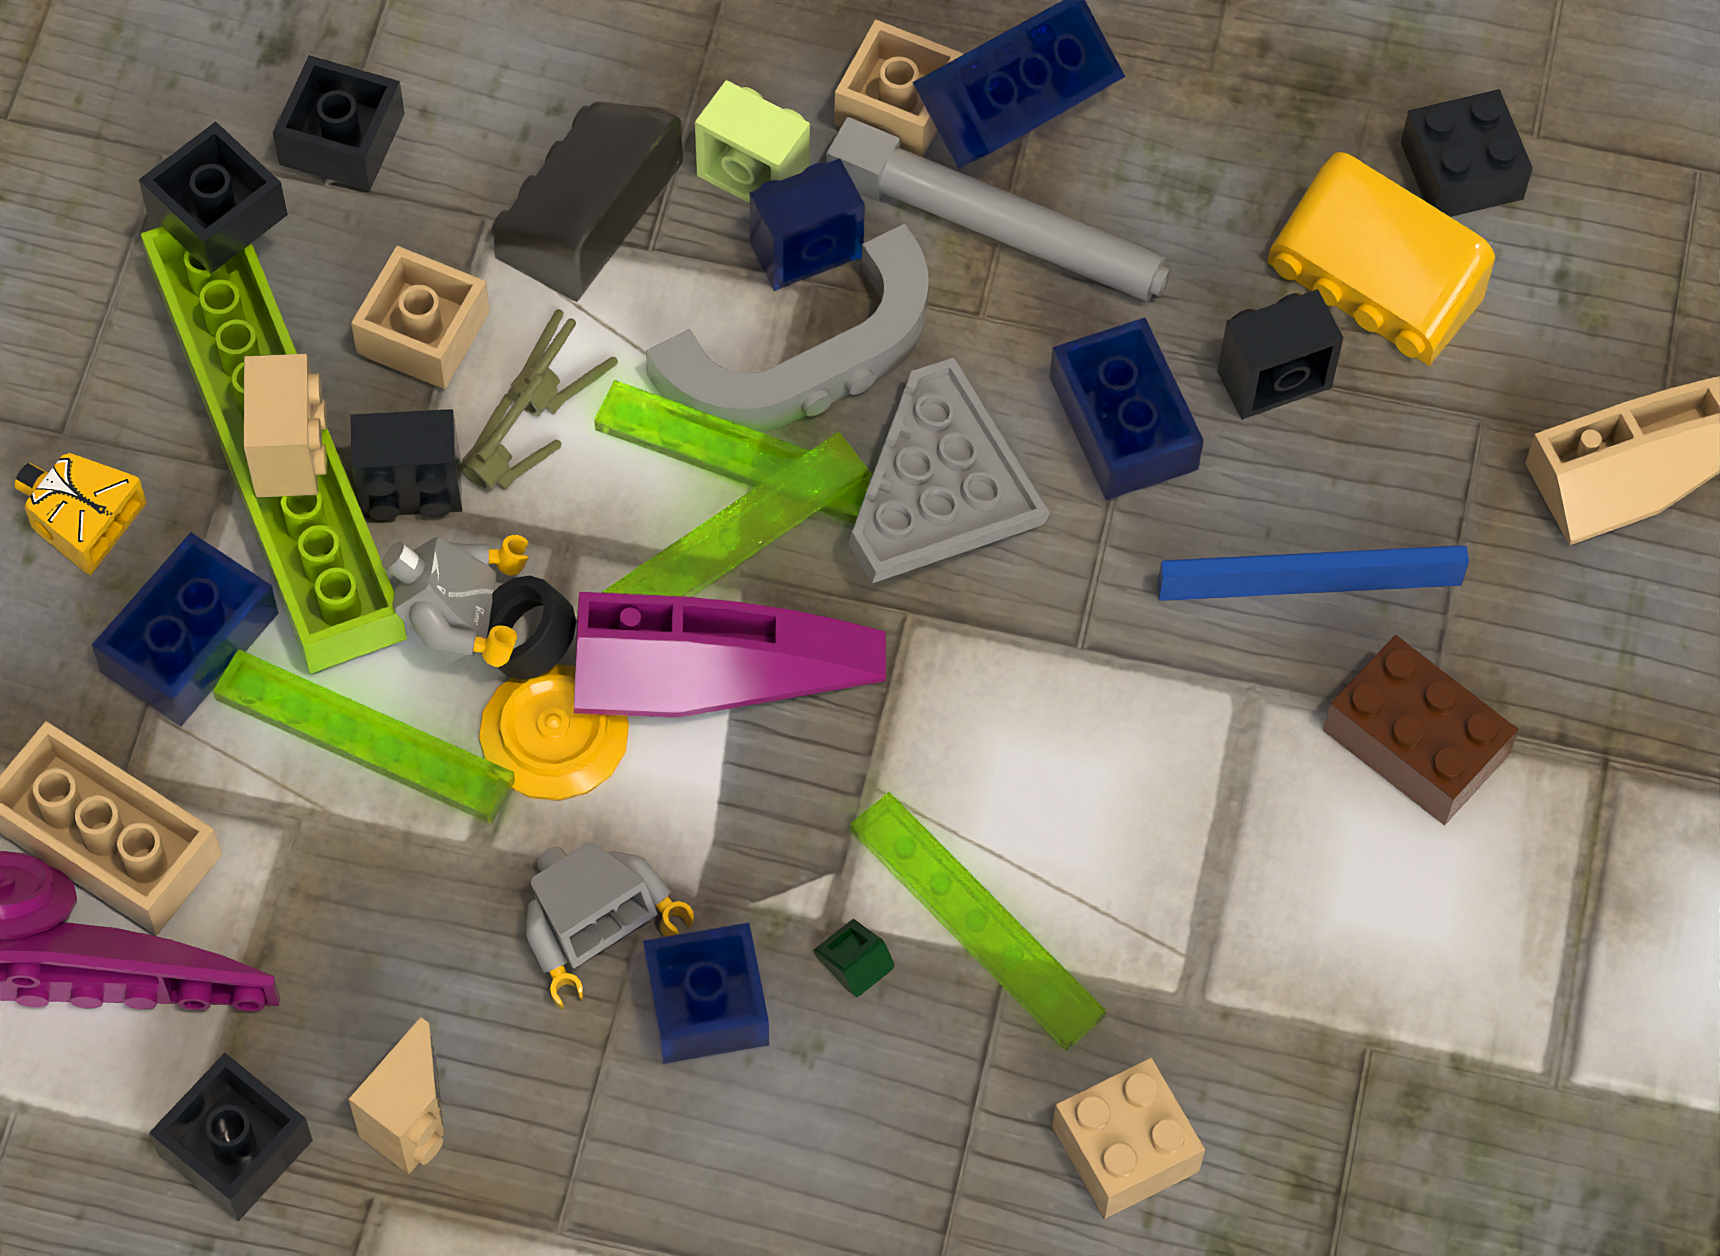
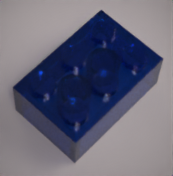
M1146 317L1052 348L1049 378L1105 500L1199 470L1204 439Z
M190 532L91 646L102 674L179 726H182L279 612L271 584Z

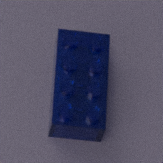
M1062 0L912 83L958 169L996 151L1123 79L1125 75L1086 1Z

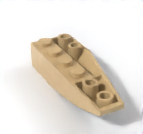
M1720 376L1669 388L1626 401L1534 434L1525 464L1569 546L1660 514L1720 473Z

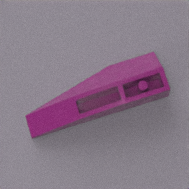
M579 592L573 712L576 714L680 718L884 682L886 679V631L834 618L736 601L685 596Z
M61 922L52 929L22 939L0 941V1001H16L18 1004L26 1007L39 1008L47 1006L49 1002H70L76 1007L93 1009L101 1007L103 1003H124L133 1009L147 1010L155 1008L157 1004H178L187 1010L201 1011L209 1009L211 1005H232L235 1009L241 1011L255 1012L264 1009L265 1006H279L280 994L273 975L226 956L158 936L113 927Z

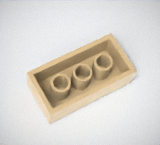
M45 721L0 775V834L41 859L52 868L59 870L69 879L156 936L222 855L215 830L47 721Z

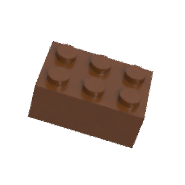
M1395 634L1330 703L1323 731L1445 826L1509 756L1518 728Z

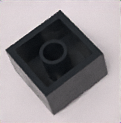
M309 55L273 131L279 165L370 191L405 114L400 81Z
M1500 89L1408 110L1401 145L1425 202L1449 217L1524 200L1533 167Z
M216 121L139 179L147 213L211 274L288 215L281 182Z
M1318 289L1302 295L1300 293H1292L1283 297L1274 305L1259 310L1246 309L1226 321L1217 372L1239 416L1243 420L1331 389L1344 337Z
M453 409L350 415L351 469L358 504L363 517L390 520L398 515L423 514L428 517H441L449 512H462L461 457Z
M226 1053L209 1068L149 1132L158 1156L237 1221L249 1211L313 1141L306 1118Z

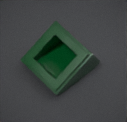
M855 919L849 921L813 950L816 957L847 991L855 997L862 995L894 968V961L884 940Z

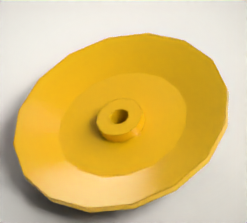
M556 664L552 669L536 678L519 680L512 677L500 685L483 710L479 740L487 766L506 787L532 799L562 801L591 792L613 775L626 753L629 733L627 716L573 713L575 666Z

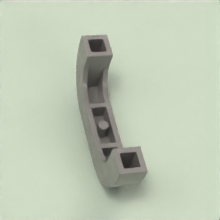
M905 223L862 244V272L881 300L878 309L863 323L770 369L755 373H740L723 368L705 353L692 331L688 329L646 350L647 375L663 399L674 410L690 421L716 431L736 434L760 433L781 428L805 416L819 415L828 409L831 403L849 394L858 395L868 390L875 381L896 369L916 347L924 330L927 317L929 279L923 252Z

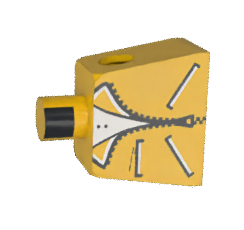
M72 453L62 455L49 473L32 463H27L20 470L15 480V489L29 496L24 508L34 531L90 576L147 503L141 481L138 477Z

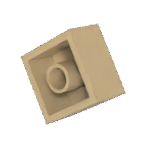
M875 19L835 91L834 125L842 127L848 116L899 137L900 148L923 157L961 88L963 53Z
M396 246L351 322L356 354L445 390L490 313L486 281Z
M307 354L244 356V450L256 497L318 495V475L327 474V453L325 444H322L321 430L327 429V410L325 399H322L320 373L311 374Z
M1152 1057L1055 1105L1052 1128L1104 1219L1200 1172L1205 1148Z

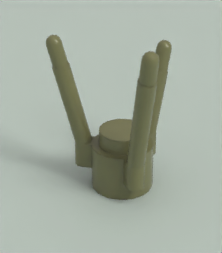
M557 309L552 315L521 373L511 383L512 387L508 390L511 399L516 402L536 374L544 376V381L524 409V411L533 416H539L544 409L548 410L551 414H555L565 401L603 376L618 363L616 357H610L558 393L556 387L560 383V379L548 367L576 326L574 319H568L549 345L563 318L564 313L561 309Z
M542 374L534 376L507 414V409L513 400L508 393L503 396L476 443L463 458L460 470L478 488L490 492L497 484L501 489L506 490L517 477L561 448V441L554 440L510 468L508 463L512 459V455L500 443L544 381Z

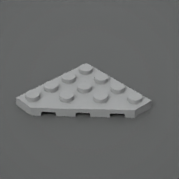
M954 357L911 371L853 527L848 545L871 584L1045 525L1050 515L1047 507Z

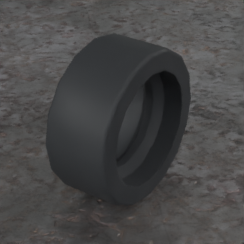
M531 575L513 578L500 585L492 593V607L488 634L495 626L502 625L512 629L524 613L536 606H544L542 620L535 633L525 643L513 649L510 659L506 664L496 667L505 675L519 680L536 678L552 669L565 656L572 643L577 622L574 608L570 602L544 579Z

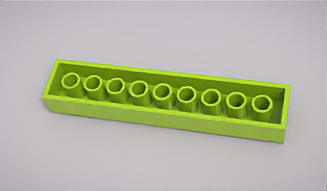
M162 226L140 233L150 270L309 673L323 670L407 640L404 621L395 613L393 608L395 592L386 570L382 566L381 558L328 428L321 430L322 444H325L327 453V474L318 475V495L256 497L244 450V356L297 354L252 243L211 274Z

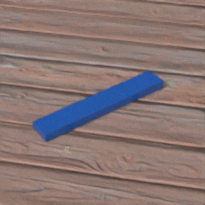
M1459 545L1163 560L1157 583L1159 601L1462 586L1469 558L1467 546Z

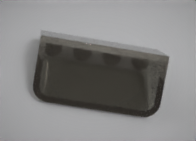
M595 101L589 107L583 106L576 114L572 123V129L563 141L557 140L551 146L547 153L545 164L536 176L530 175L524 181L520 188L518 199L509 211L503 210L496 217L491 228V235L494 237L495 258L569 299L578 302L683 163L680 117L663 108Z

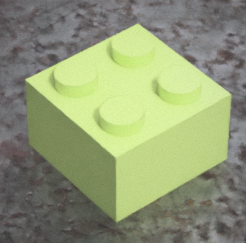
M726 80L695 121L697 176L780 218L810 177V123L805 121L796 111L788 108L782 109L764 100L755 90L748 87L741 88Z

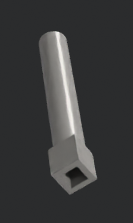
M848 116L826 153L827 181L876 201H879L882 194L888 195L1145 302H1148L1153 294L1160 297L1168 283L1171 269L1164 267L1166 256L900 148L899 137Z

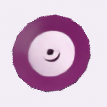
M0 851V941L22 939L48 931L70 916L77 904L74 882L59 870L49 867L41 859L25 853Z

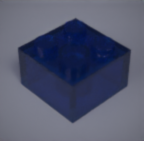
M840 158L826 164H813L802 173L781 181H768L757 190L749 192L750 246L774 291L862 258L865 203Z
M750 922L643 941L645 968L663 1064L769 1045V1019Z

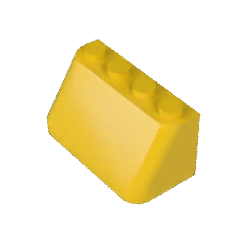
M1336 152L1321 167L1271 246L1267 263L1273 266L1275 271L1283 278L1295 280L1310 291L1318 289L1326 305L1336 306L1353 317L1363 329L1380 334L1394 343L1404 355L1410 358H1417L1430 366L1484 300L1495 262V254L1489 243L1477 233L1355 157L1344 152Z

